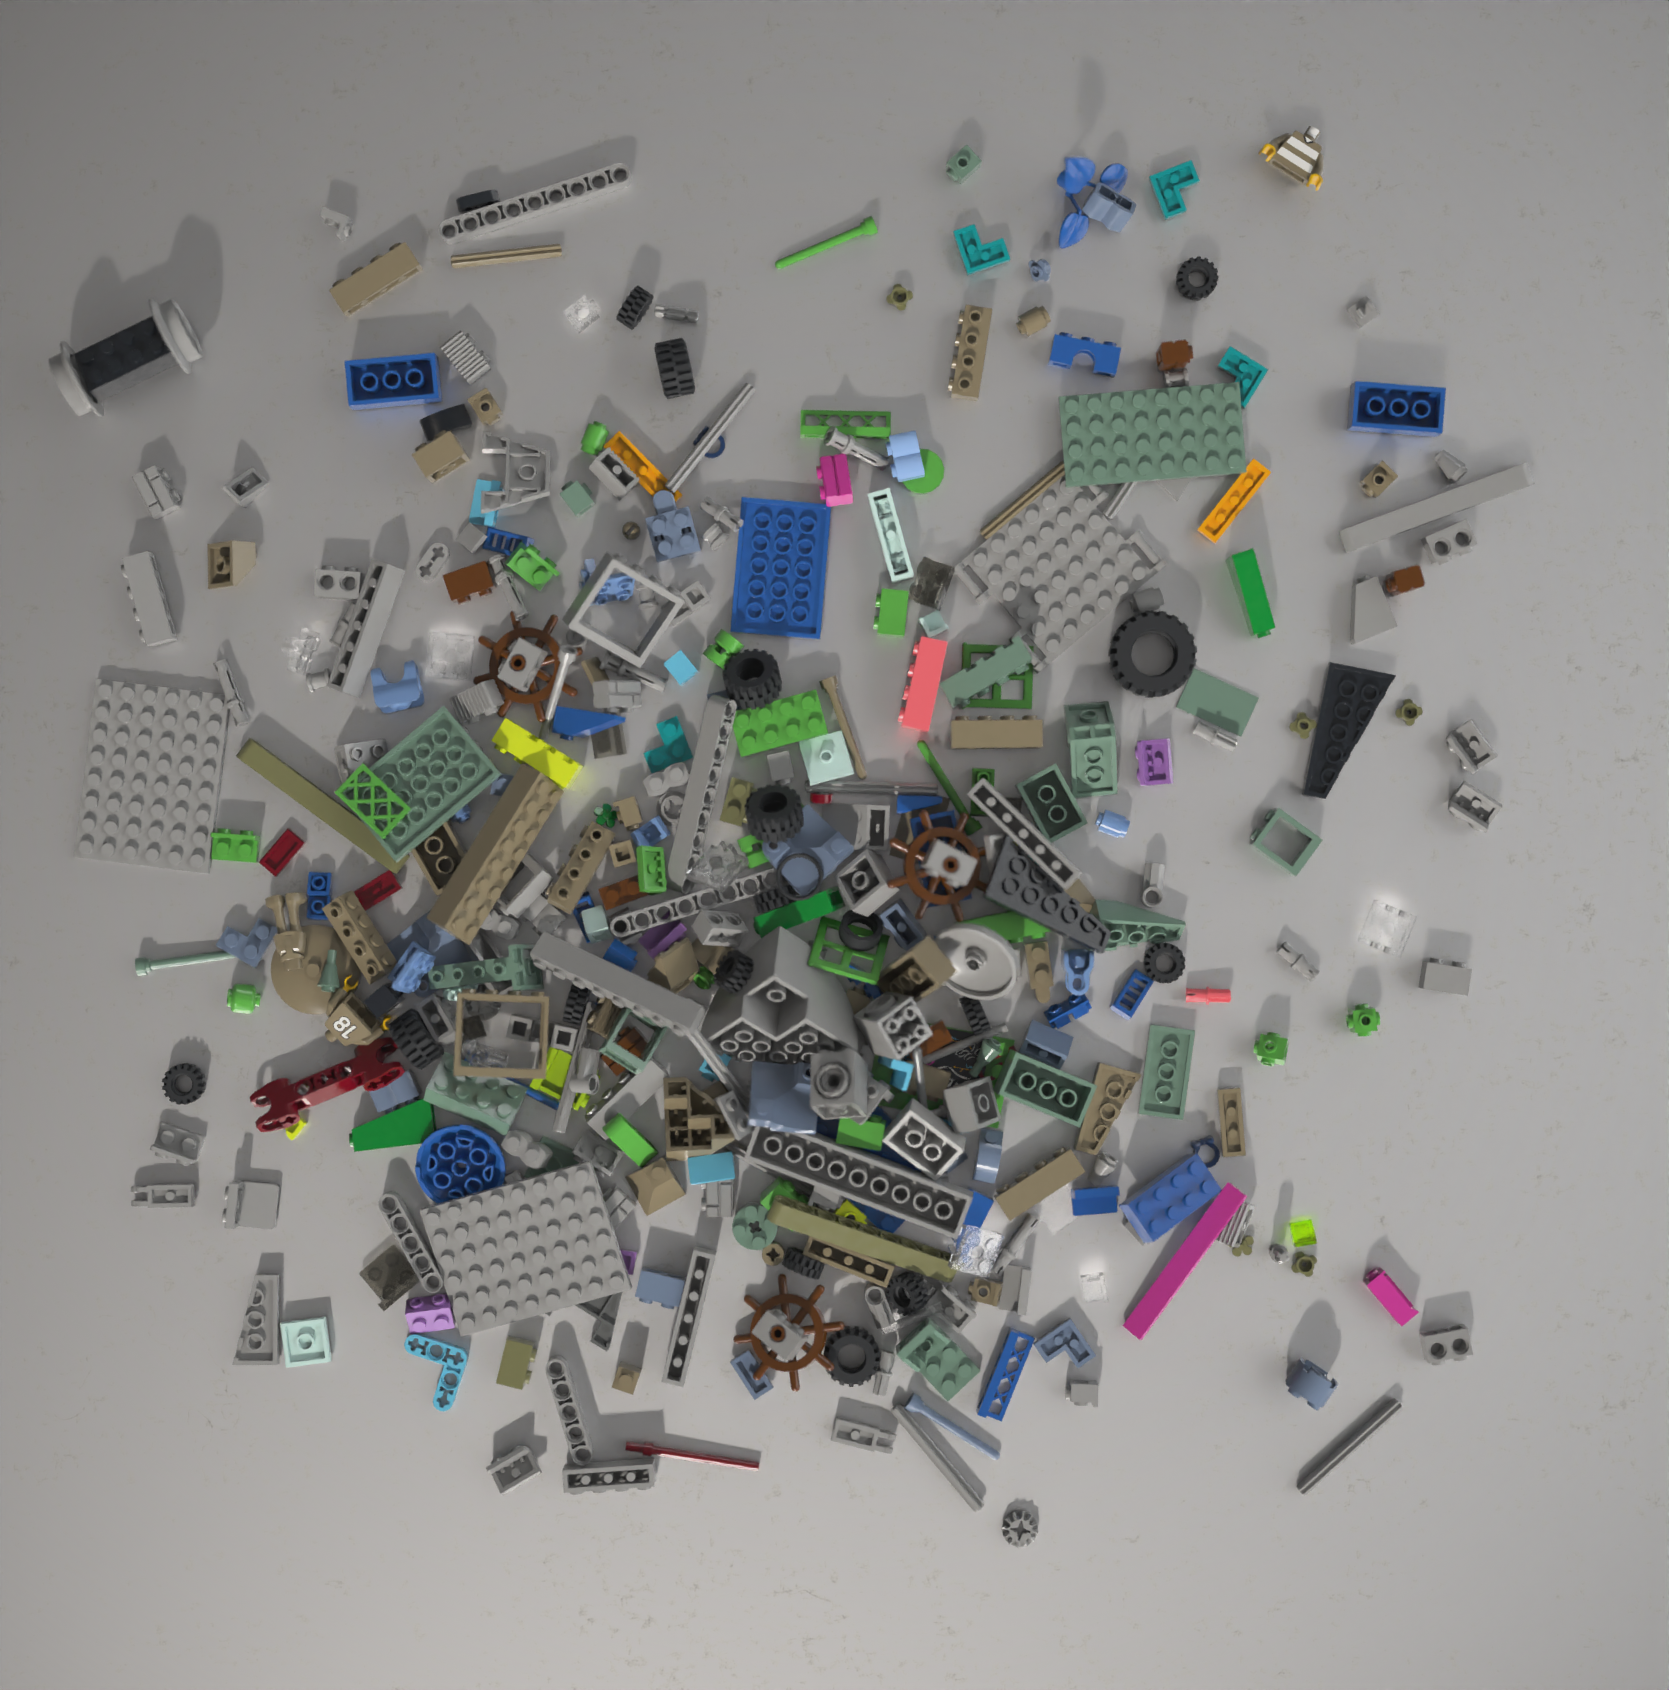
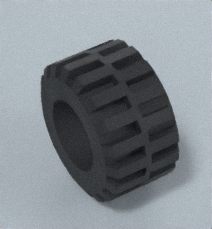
M678 338L655 343L654 349L665 397L671 399L694 394L695 384L684 339Z
M746 649L743 653H736L735 657L728 659L729 663H725L724 670L722 671L723 681L728 698L734 700L737 707L741 705L742 709L750 707L751 710H755L756 707L763 708L765 704L773 703V698H778L779 692L782 690V680L778 663L772 654H767V651L764 650L759 652L758 649H753V651Z
M770 784L764 788H758L756 792L753 791L750 794L751 797H747L745 804L747 825L750 834L755 836V839L763 840L765 843L785 842L788 838H794L795 833L801 831V827L804 825L801 798L796 790L790 789L786 785L776 784L771 786Z
M410 1008L389 1023V1032L395 1044L407 1060L416 1068L422 1070L444 1054L443 1046L435 1042L417 1010Z
M845 1326V1329L836 1331L834 1335L831 1334L828 1342L826 1341L824 1356L834 1364V1369L832 1371L826 1370V1372L831 1375V1379L839 1381L840 1385L849 1384V1387H854V1384H858L860 1386L863 1385L864 1381L868 1382L871 1380V1376L876 1374L880 1363L879 1346L873 1335L868 1334L867 1330H861L858 1326H854V1328ZM846 1345H857L864 1350L865 1360L858 1367L848 1368L839 1362L838 1353Z

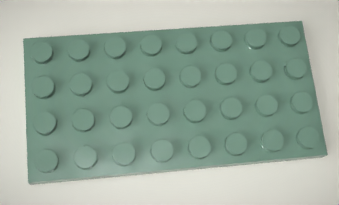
M1239 382L1060 396L1058 398L1066 488L1246 473Z

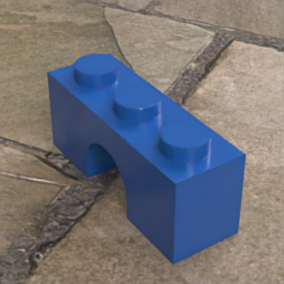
M1065 332L1054 335L1048 365L1070 369L1073 358L1076 355L1087 354L1093 360L1092 374L1111 378L1115 377L1121 348L1116 347V343L1104 341L1103 344L1094 342L1095 339L1089 337L1076 339L1072 338V334Z

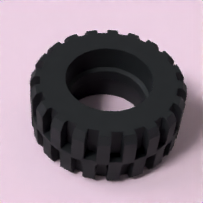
M1153 610L1138 613L1127 619L1116 630L1108 651V656H1110L1109 665L1110 669L1114 672L1113 676L1116 681H1119L1125 690H1129L1137 696H1145V698L1161 697L1174 692L1190 678L1197 661L1195 659L1197 646L1194 645L1193 640L1195 638L1192 633H1189L1188 626L1185 623H1181L1175 615L1171 616L1166 614L1167 612H1154ZM1148 633L1160 634L1172 645L1173 661L1164 673L1154 676L1146 675L1135 667L1131 656L1132 647L1135 641L1142 635Z

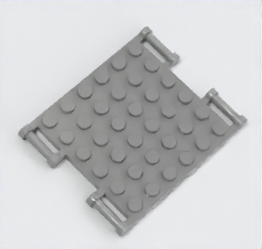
M1065 475L951 570L953 575H957L977 598L975 601L979 605L993 594L1017 622L1021 629L1008 640L1014 644L1012 639L1019 635L1032 657L1031 664L1034 666L1033 669L1037 674L1168 564L1164 559L1161 560L1144 540L1140 530H1137L1125 541L1097 508L1109 496L1106 490L1103 491L1099 485L1088 486L1096 496L1091 501L1080 487L1066 488ZM1135 542L1155 566L1149 569L1130 545ZM966 566H969L988 588L984 593L964 570ZM1027 634L1046 658L1043 661L1021 638L1022 636Z

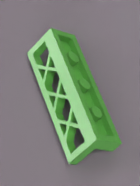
M801 410V438H824L828 429L832 427L826 423L831 416H838L843 421L840 426H835L837 431L845 435L850 434L854 439L889 440V436H891V412ZM806 415L816 416L821 423L817 426H805ZM842 416L850 417L847 420H845ZM854 416H858L866 423L862 427L851 426L848 422ZM876 417H886V427H874L871 422Z

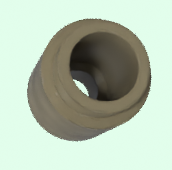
M1036 306L1018 316L1019 322L1016 323V326L1022 335L1026 334L1029 337L1047 327V323L1051 322V319L1044 306L1039 308Z

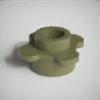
M895 284L891 294L886 297V301L888 304L897 306L899 311H903L906 309L907 302L913 298V293L907 291L901 284Z
M1405 699L1402 707L1396 710L1395 715L1397 718H1402L1406 725L1411 726L1415 723V719L1422 715L1423 710L1414 704L1411 699Z
M1300 712L1289 728L1291 731L1299 734L1300 738L1306 739L1309 737V732L1316 728L1317 723L1315 720L1309 719L1306 713Z
M1301 1251L1295 1254V1264L1291 1267L1294 1273L1300 1272L1306 1277L1312 1276L1317 1258L1314 1255H1304Z

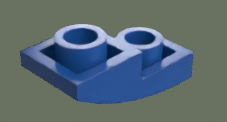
M309 872L306 918L308 920H329L322 908L332 902V873Z
M850 962L849 968L866 972L857 964ZM847 977L849 982L851 983L854 981L856 986L863 982L857 979ZM864 982L866 985L863 988L869 998L873 997V999H876L884 994L877 985Z

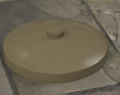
M307 925L301 927L302 932L306 933L304 959L302 960L303 969L285 971L284 962L280 961L278 951L275 949L271 961V978L276 992L291 1008L306 1014H325L328 1001L335 992L321 991V987H318L317 984L327 963L328 950L337 951L336 965L341 988H343L344 981L349 975H352L348 979L350 986H354L358 980L360 984L362 972L333 927L327 925ZM359 984L357 985V987H356L355 989H352V990L350 989L347 993L349 994V993L353 992V993L355 994V992H356L357 989H358Z

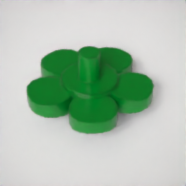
M603 804L602 808L596 807L594 809V815L598 816L596 818L597 824L601 826L606 824L608 828L615 826V820L618 818L616 811H611V805Z

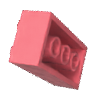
M921 636L920 641L915 640L912 655L916 656L915 663H910L907 676L911 678L910 686H905L903 699L907 700L905 708L901 707L898 721L902 722L901 727L926 733L929 731L948 642Z

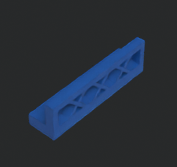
M1009 1327L977 1407V1415L984 1418L989 1416L1002 1422L1035 1337ZM1018 1337L1028 1340L1026 1348L1016 1352L1015 1344ZM1023 1354L1020 1360L1018 1355ZM1016 1357L1019 1363L1018 1368L1008 1373L1006 1369L1008 1361ZM1008 1378L1010 1383L1009 1390L999 1393L998 1386L1000 1381ZM1006 1395V1398L1003 1402L1001 1397ZM999 1398L1002 1404L999 1414L989 1411L992 1401Z

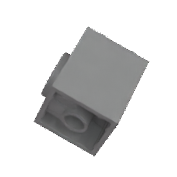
M886 991L853 1016L873 1054L895 1060L901 1059L933 1035L913 998L907 995Z
M844 1048L841 1049V1052L820 1050L819 1053L811 1054L810 1107L822 1119L867 1117L868 1064L854 1049Z

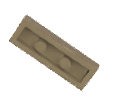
M1239 1087L1217 1089L1222 1157L1246 1156L1241 1089Z

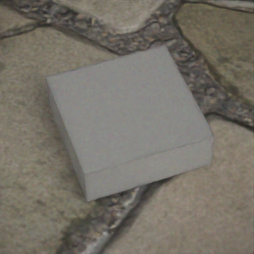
M469 522L455 540L474 554L486 540L487 536Z

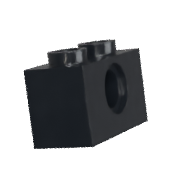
M392 982L383 984L363 1001L377 1019L386 1016L405 1000L404 992L393 989Z

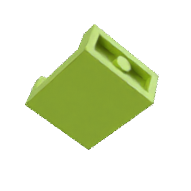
M549 1047L546 1060V1079H533L530 1087L536 1090L539 1089L560 1100L572 1054L562 1049ZM576 1093L572 1107L577 1111L580 1107L585 1108L591 1096L584 1093Z

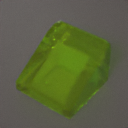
M1311 1219L1289 1223L1294 1247L1317 1244Z

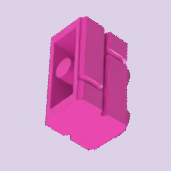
M846 454L820 457V466H816L818 479L823 480V486H819L821 500L825 499L826 506L828 507L838 506L839 504H852L853 495Z

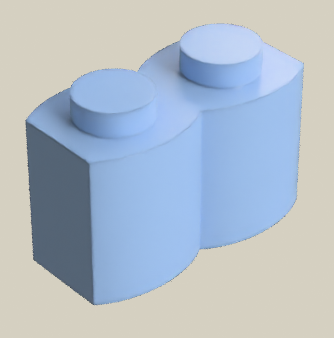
M916 430L889 436L890 442L885 443L888 456L892 455L894 464H890L892 477H897L898 482L925 477Z

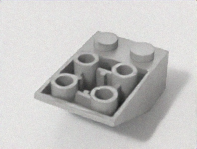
M822 804V818L837 832L839 831L854 847V850L888 851L890 806Z

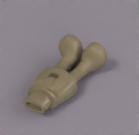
M286 893L285 897L283 895H274L265 899L266 906L272 909L275 916L277 934L273 939L280 956V961L284 962L285 971L303 969L302 960L304 959L306 933L301 930L299 907L307 902L306 893ZM285 899L289 913L290 931H287L285 922Z

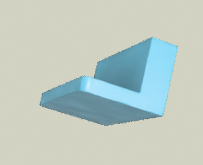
M477 479L469 516L471 524L491 528L496 527L499 510L481 513V491H503L504 484L501 481L492 480L491 482Z
M879 1056L878 1063L893 1069L890 1085L906 1091L914 1065L902 1059L895 1060Z
M732 1152L687 1158L691 1185L735 1179V1162Z

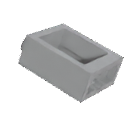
M528 852L507 885L525 866L535 875L510 902L502 893L496 903H500L498 908L505 915L512 914L517 919L554 880Z

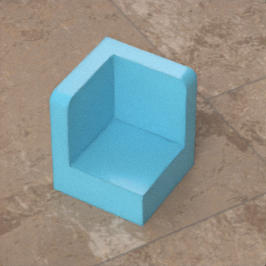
M681 650L664 663V666L681 686L698 673L697 669Z

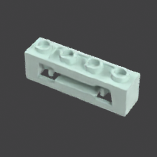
M890 488L869 493L867 498L891 583L913 578L912 566Z

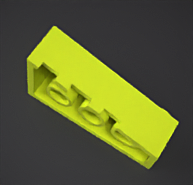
M508 718L504 719L491 740L496 744L494 746L495 749L504 754L507 751L515 756L513 760L519 764L523 763L526 765L527 763L535 770L552 779V782L562 790L564 788H571L584 767Z

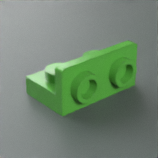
M521 542L505 561V564L540 591L553 574L557 577L560 574L555 569L557 565L548 557L543 560L538 556L540 551L532 544H529L527 547Z
M218 828L217 833L211 832L210 836L213 837L211 859L258 863L260 836L253 835L254 831L240 830V834H231V829Z
M636 847L639 892H649L651 896L667 892L663 847Z

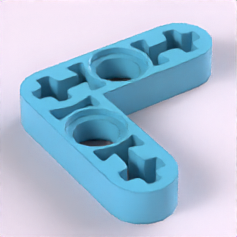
M421 1333L410 1334L404 1343L408 1353L444 1365L433 1398V1404L437 1410L447 1411L455 1401L468 1362V1352L463 1347ZM417 1338L418 1343L421 1345H425L426 1341L430 1343L426 1348V1353H423L424 1347L417 1346L416 1349H413V1345L409 1342ZM431 1346H441L443 1350L442 1355L438 1357L433 1356L430 1351ZM447 1348L451 1349L449 1354L456 1355L457 1352H460L461 1358H464V1360L456 1363L454 1357L448 1356L447 1360L443 1358L447 1353ZM446 1374H455L457 1382L454 1385L447 1384L445 1382ZM445 1389L454 1390L453 1393L451 1391L448 1392L446 1400L450 1402L442 1406L438 1398L444 1395Z

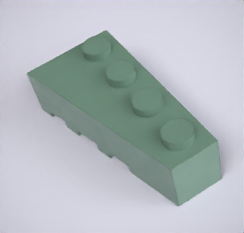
M1019 635L1012 639L1014 644L1011 643L1007 646L1002 645L998 647L990 656L982 657L974 662L970 668H964L939 684L953 709L957 706L959 709L964 708L971 703L969 699L977 695L980 698L989 693V687L997 684L999 687L1010 680L1008 676L1016 672L1017 675H1020L1029 669L1028 664L1031 663L1032 657Z

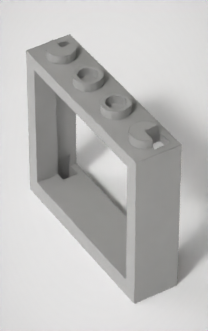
M606 552L562 620L570 629L641 668L685 601L679 595L681 592L672 585L666 587L657 576L652 574L649 577L644 574L645 570L634 563L631 566L626 563L627 559L618 554L614 556ZM614 568L669 599L635 651L580 620Z

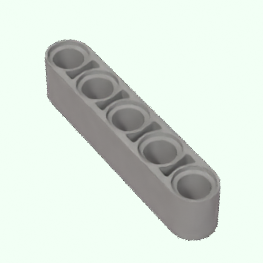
M395 1191L385 1193L378 1202L381 1213L423 1288L429 1293L438 1292L444 1286L431 1249L402 1197ZM386 1197H391L395 1200L394 1208L386 1206ZM403 1217L406 1220V1227H399L396 1224V1218ZM409 1236L417 1240L416 1247L408 1245L407 1238ZM418 1257H426L428 1259V1266H420ZM436 1276L439 1279V1286H432L429 1283V1277Z
M555 1355L546 1364V1375L572 1460L577 1465L583 1466L591 1461L594 1453L593 1445L568 1362L563 1356ZM551 1363H560L562 1371H553ZM559 1384H566L569 1392L563 1394L559 1392L557 1386ZM567 1405L573 1406L576 1413L568 1415L565 1413L564 1407ZM578 1427L581 1429L582 1435L574 1436L570 1429ZM583 1448L587 1450L589 1456L582 1458L578 1456L577 1450Z

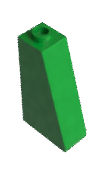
M1254 549L1231 555L1226 559V563L1250 635H1257L1258 638L1271 634L1270 630L1276 627Z
M837 885L818 892L807 900L796 901L753 918V926L755 932L762 939L779 926L789 929L832 913L846 905Z
M424 1098L359 1125L351 1129L352 1133H349L350 1146H354V1152L422 1144L431 1133L437 1130L434 1105L424 1101Z

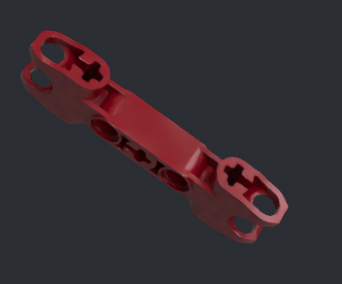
M384 1037L374 1040L369 1045H358L354 1049L355 1058L317 1072L293 1084L288 1078H279L267 1083L249 1097L254 1107L271 1106L267 1113L257 1119L255 1122L256 1127L260 1132L285 1129L298 1123L300 1120L299 1111L313 1107L354 1090L363 1085L366 1091H375L389 1085L405 1073L404 1066H402L400 1061L383 1063L385 1058L394 1053L398 1048L393 1038Z

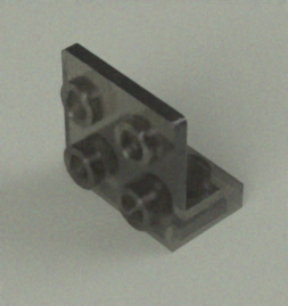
M395 1245L389 1247L359 1273L380 1298L381 1302L378 1305L383 1311L419 1282L412 1266Z

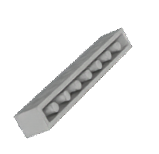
M543 931L530 953L533 964L541 970L548 969L560 979L564 980L567 978L581 989L586 987L600 998L607 997L618 1007H628L639 1017L646 1016L651 1018L652 1022L661 1027L665 1025L679 1036L686 1035L691 1038L704 1016L702 1006Z

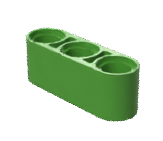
M620 1113L602 1127L605 1134L641 1168L659 1153L654 1145Z

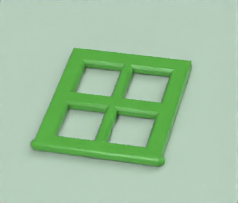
M964 642L962 644L961 670L971 667V653L991 654L1002 645H979ZM1029 646L1034 651V646ZM1031 663L1028 664L1029 669L1023 672V674H1011L1008 676L1010 680H1023V700L1001 699V686L998 687L997 684H994L992 686V699H969L971 703L962 709L966 707L1032 709L1033 665Z
M822 916L808 965L877 985L890 936L881 934L876 954L855 951L846 945L824 940L827 928L839 930L841 921ZM851 924L848 925L849 929L856 935H873L872 930ZM822 946L843 952L840 965L819 959ZM852 955L873 960L871 972L866 973L849 968Z

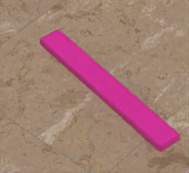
M1227 1182L1123 1324L1139 1340L1145 1337L1247 1198V1195L1232 1183Z

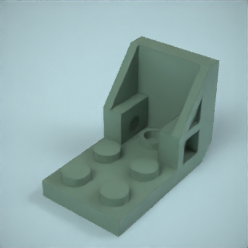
M1109 702L1064 705V718L1070 753L1071 789L1074 798L1118 794L1116 734Z
M929 1316L896 1345V1355L916 1372H920L947 1401L953 1398L981 1371Z

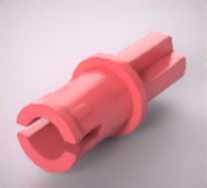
M1206 987V989L1186 988V1002H1206L1209 1005V1002L1229 1003L1231 1000V991L1229 989H1209V987Z

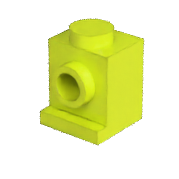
M848 1199L842 1202L840 1209L836 1208L833 1212L846 1218L852 1214L855 1216V1221L867 1224L864 1221L867 1216Z

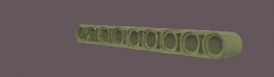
M252 738L247 740L236 755L242 762L393 873L398 874L409 859L410 855L407 854L399 862H395L357 815Z
M781 1195L775 1196L766 1216L770 1222L947 1283L953 1281L961 1264V1260L949 1252Z

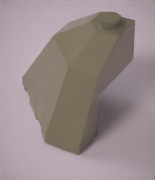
M686 1077L663 1078L666 1161H687V1158L711 1155L735 1140V1136L720 1107L712 1098L697 1089Z

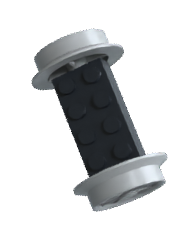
M152 298L149 299V306L153 316L77 353L65 341L60 343L61 353L49 358V366L64 398L78 416L85 415L91 411L100 417L104 416V408L101 401L177 364L187 374L191 373V362L203 357V352L189 321L174 299H170L162 304H159Z

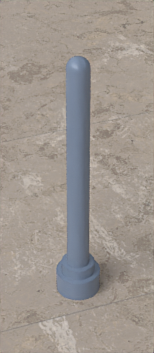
M914 1392L910 1395L905 1403V1409L911 1413L920 1412L992 1459L997 1460L1000 1458V1453L924 1405V1401L921 1400L920 1396Z

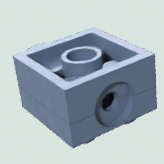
M666 490L657 492L653 497L656 515L645 518L657 562L701 551L689 506L677 509L673 494Z

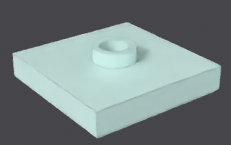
M842 730L798 742L810 786L854 774Z
M326 1316L283 1321L280 1323L286 1368L332 1361Z

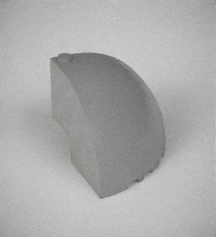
M779 926L764 936L745 953V955L753 960L754 966L752 968L754 969L750 973V979L747 978L746 980L747 984L742 985L741 990L733 994L721 987L717 990L700 1031L717 1055L722 1056L725 1053L735 1056V1061L739 1062L756 1061L794 1065L799 1062L811 1063V1054L819 1053L820 1050L841 1052V1049L851 1048L854 1051L858 1049L857 1027L853 1019V1010L837 976L833 972L809 966L808 960L812 947L783 927Z

